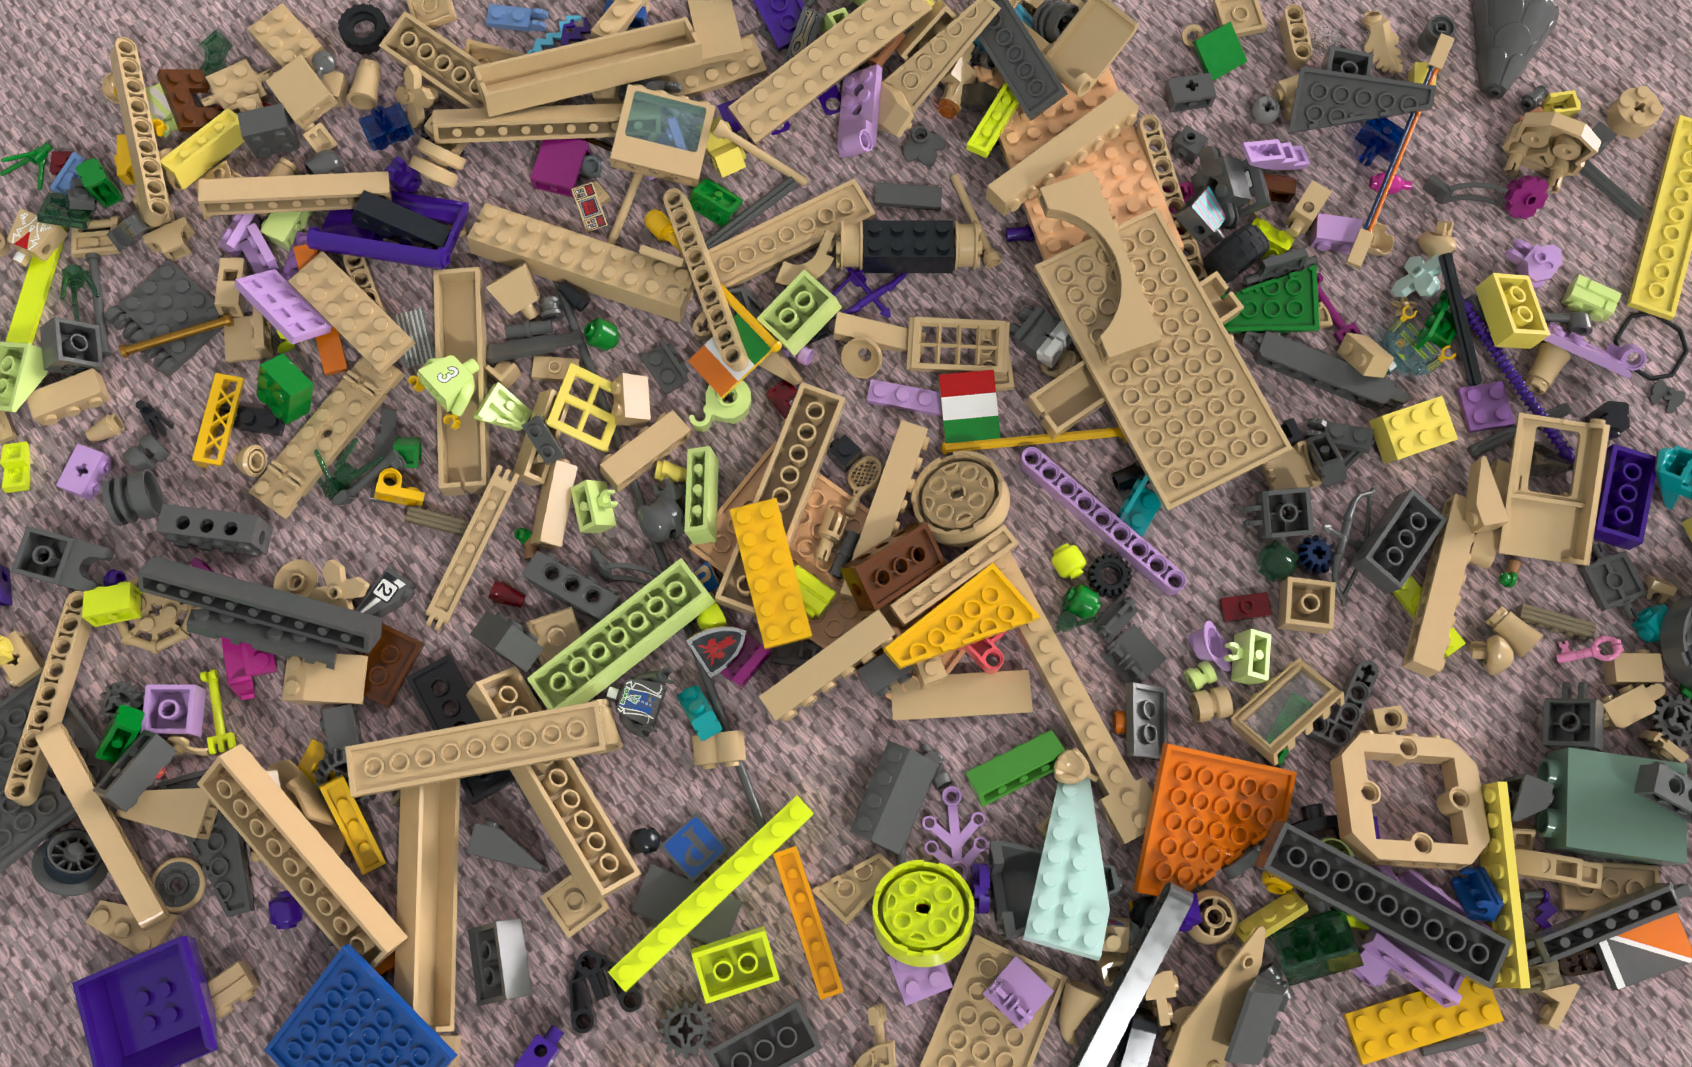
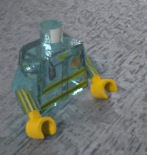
M1410 305L1405 306L1402 311L1403 315L1397 317L1387 328L1383 340L1384 350L1394 357L1386 375L1392 374L1395 370L1401 376L1407 374L1412 376L1427 375L1443 365L1444 360H1453L1457 354L1454 353L1452 356L1446 357V350L1452 346H1445L1441 351V355L1438 356L1440 351L1430 341L1419 350L1415 348L1418 342L1416 336L1420 330L1411 321L1406 322L1407 319H1411L1417 314V310L1412 316L1405 314L1406 308Z

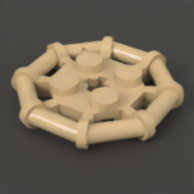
M138 576L129 581H124L131 582L136 587H139ZM143 592L140 595L142 618L132 619L135 627L130 631L126 621L116 623L122 637L121 642L125 646L131 645L150 651L152 654H160L161 650L184 639L188 640L191 637L189 635L190 632H187L186 626L191 609L202 608ZM155 605L162 606L158 616L154 613L152 614ZM186 611L188 613L182 627H180L178 619ZM171 630L176 632L161 640L162 634ZM142 631L152 634V640L148 641L139 638V635Z

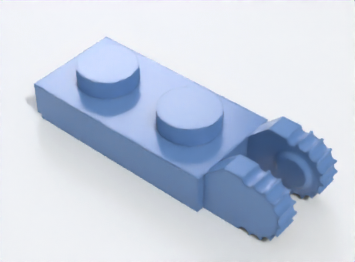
M489 4L485 23L487 27L543 32L546 30V23L532 19L547 20L549 13L539 8L531 9Z

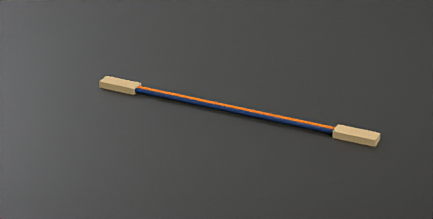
M1443 33L1440 34L1427 64L1429 70L1423 84H1433L1437 72L1440 73L1455 38ZM1421 112L1411 113L1364 228H1360L1346 260L1345 264L1356 269H1360L1374 236L1372 230Z

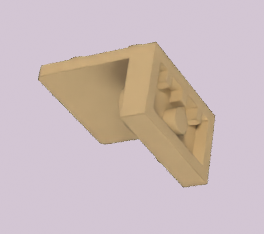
M252 306L253 314L232 318L234 326H224L225 360L228 363L273 357L271 323L254 306Z

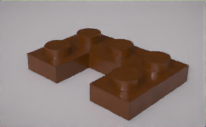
M202 69L158 70V80L179 132H197L220 114L218 107L195 106L191 93H208L210 89Z

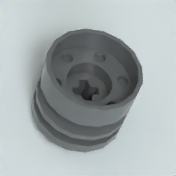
M1046 0L1035 11L1032 29L1047 42L1054 43L1078 13L1079 7L1074 3L1066 1Z
M148 468L131 472L128 477L119 475L115 478L111 477L103 480V501L110 518L117 526L135 523L139 517L147 520L160 516L162 504H164L162 492L155 475Z

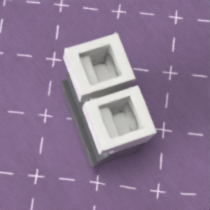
M1025 306L1019 314V320L1023 321L1024 324L1019 326L1014 322L1011 323L1009 337L1015 341L1016 348L1023 350L1052 369L1064 354L1063 351L1068 349L1073 340L1062 320L1047 311H1043L1039 306L1035 310Z

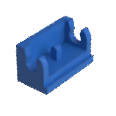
M1464 867L1460 869L1461 874H1467L1468 876L1465 878L1452 877L1450 884L1467 918L1494 922L1504 903L1485 867Z

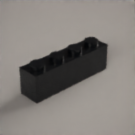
M363 190L354 208L350 222L359 228L371 231L382 238L389 239L398 244L433 250L443 247L451 230L448 226L366 190Z

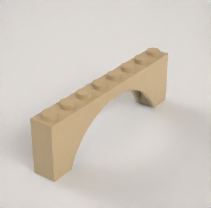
M1093 170L1041 187L1037 197L1046 218L1065 221L1089 234L1104 250L1113 267L1118 293L1116 310L1111 324L1096 343L1104 364H1108L1158 346L1163 334L1160 325L1156 324L1153 319L1154 311L1152 305L1147 303L1144 297V286L1141 281L1138 282L1135 264L1128 258L1126 242L1124 239L1121 240L1119 236L1118 223L1115 218L1112 219L1109 212L1110 203L1102 195L1101 181L1098 177H1095Z

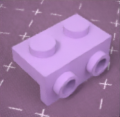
M255 214L233 215L231 224L223 230L220 236L221 240L217 246L234 257H240L243 251L239 244L247 240L246 236L250 235L246 226L255 223L258 227L260 220L254 216Z

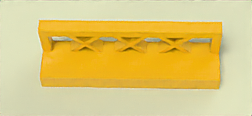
M215 373L192 461L198 467L207 468L208 465L223 466L245 383L244 378ZM230 382L237 383L235 391L227 395ZM228 402L231 406L230 412L221 417V405ZM222 423L225 428L224 434L215 439L218 426ZM214 445L219 449L217 460L210 459Z

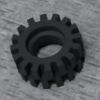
M1107 553L1103 554L1101 557H1097L1088 569L1087 580L1090 582L1088 585L1090 588L1093 587L1094 592L1100 593V597H1117L1130 585L1132 569L1131 567L1128 568L1127 565L1129 563L1127 560L1124 562L1122 556L1116 557L1115 553L1110 555ZM1109 567L1116 570L1118 573V581L1116 583L1107 584L1102 580L1101 571L1104 568Z

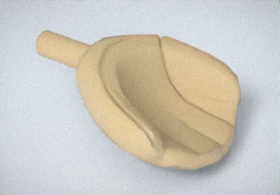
M1077 748L1068 749L1061 753L1054 764V778L1060 783L1074 785L1086 778L1094 782L1098 780V777L1090 772L1089 763Z

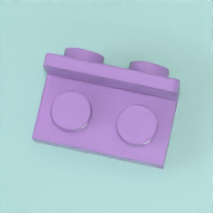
M253 223L246 226L250 235L246 236L247 240L240 242L239 245L255 274L275 269L278 273L281 272L257 225Z

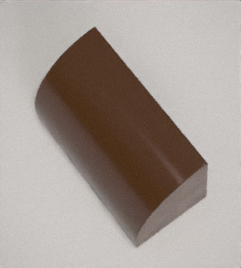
M1263 172L1271 201L1289 203L1296 194V179Z

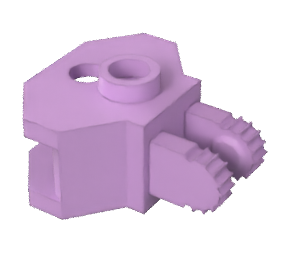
M1517 238L1513 242L1515 249L1509 248L1505 252L1506 258L1517 265L1515 270L1518 271V275L1529 276L1533 289L1541 288L1563 263L1561 249L1554 244L1541 247L1536 244L1533 247L1524 240Z

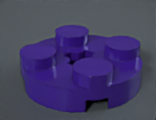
M972 863L970 890L974 895V914H988L990 896H988V888H990L989 866L983 863Z

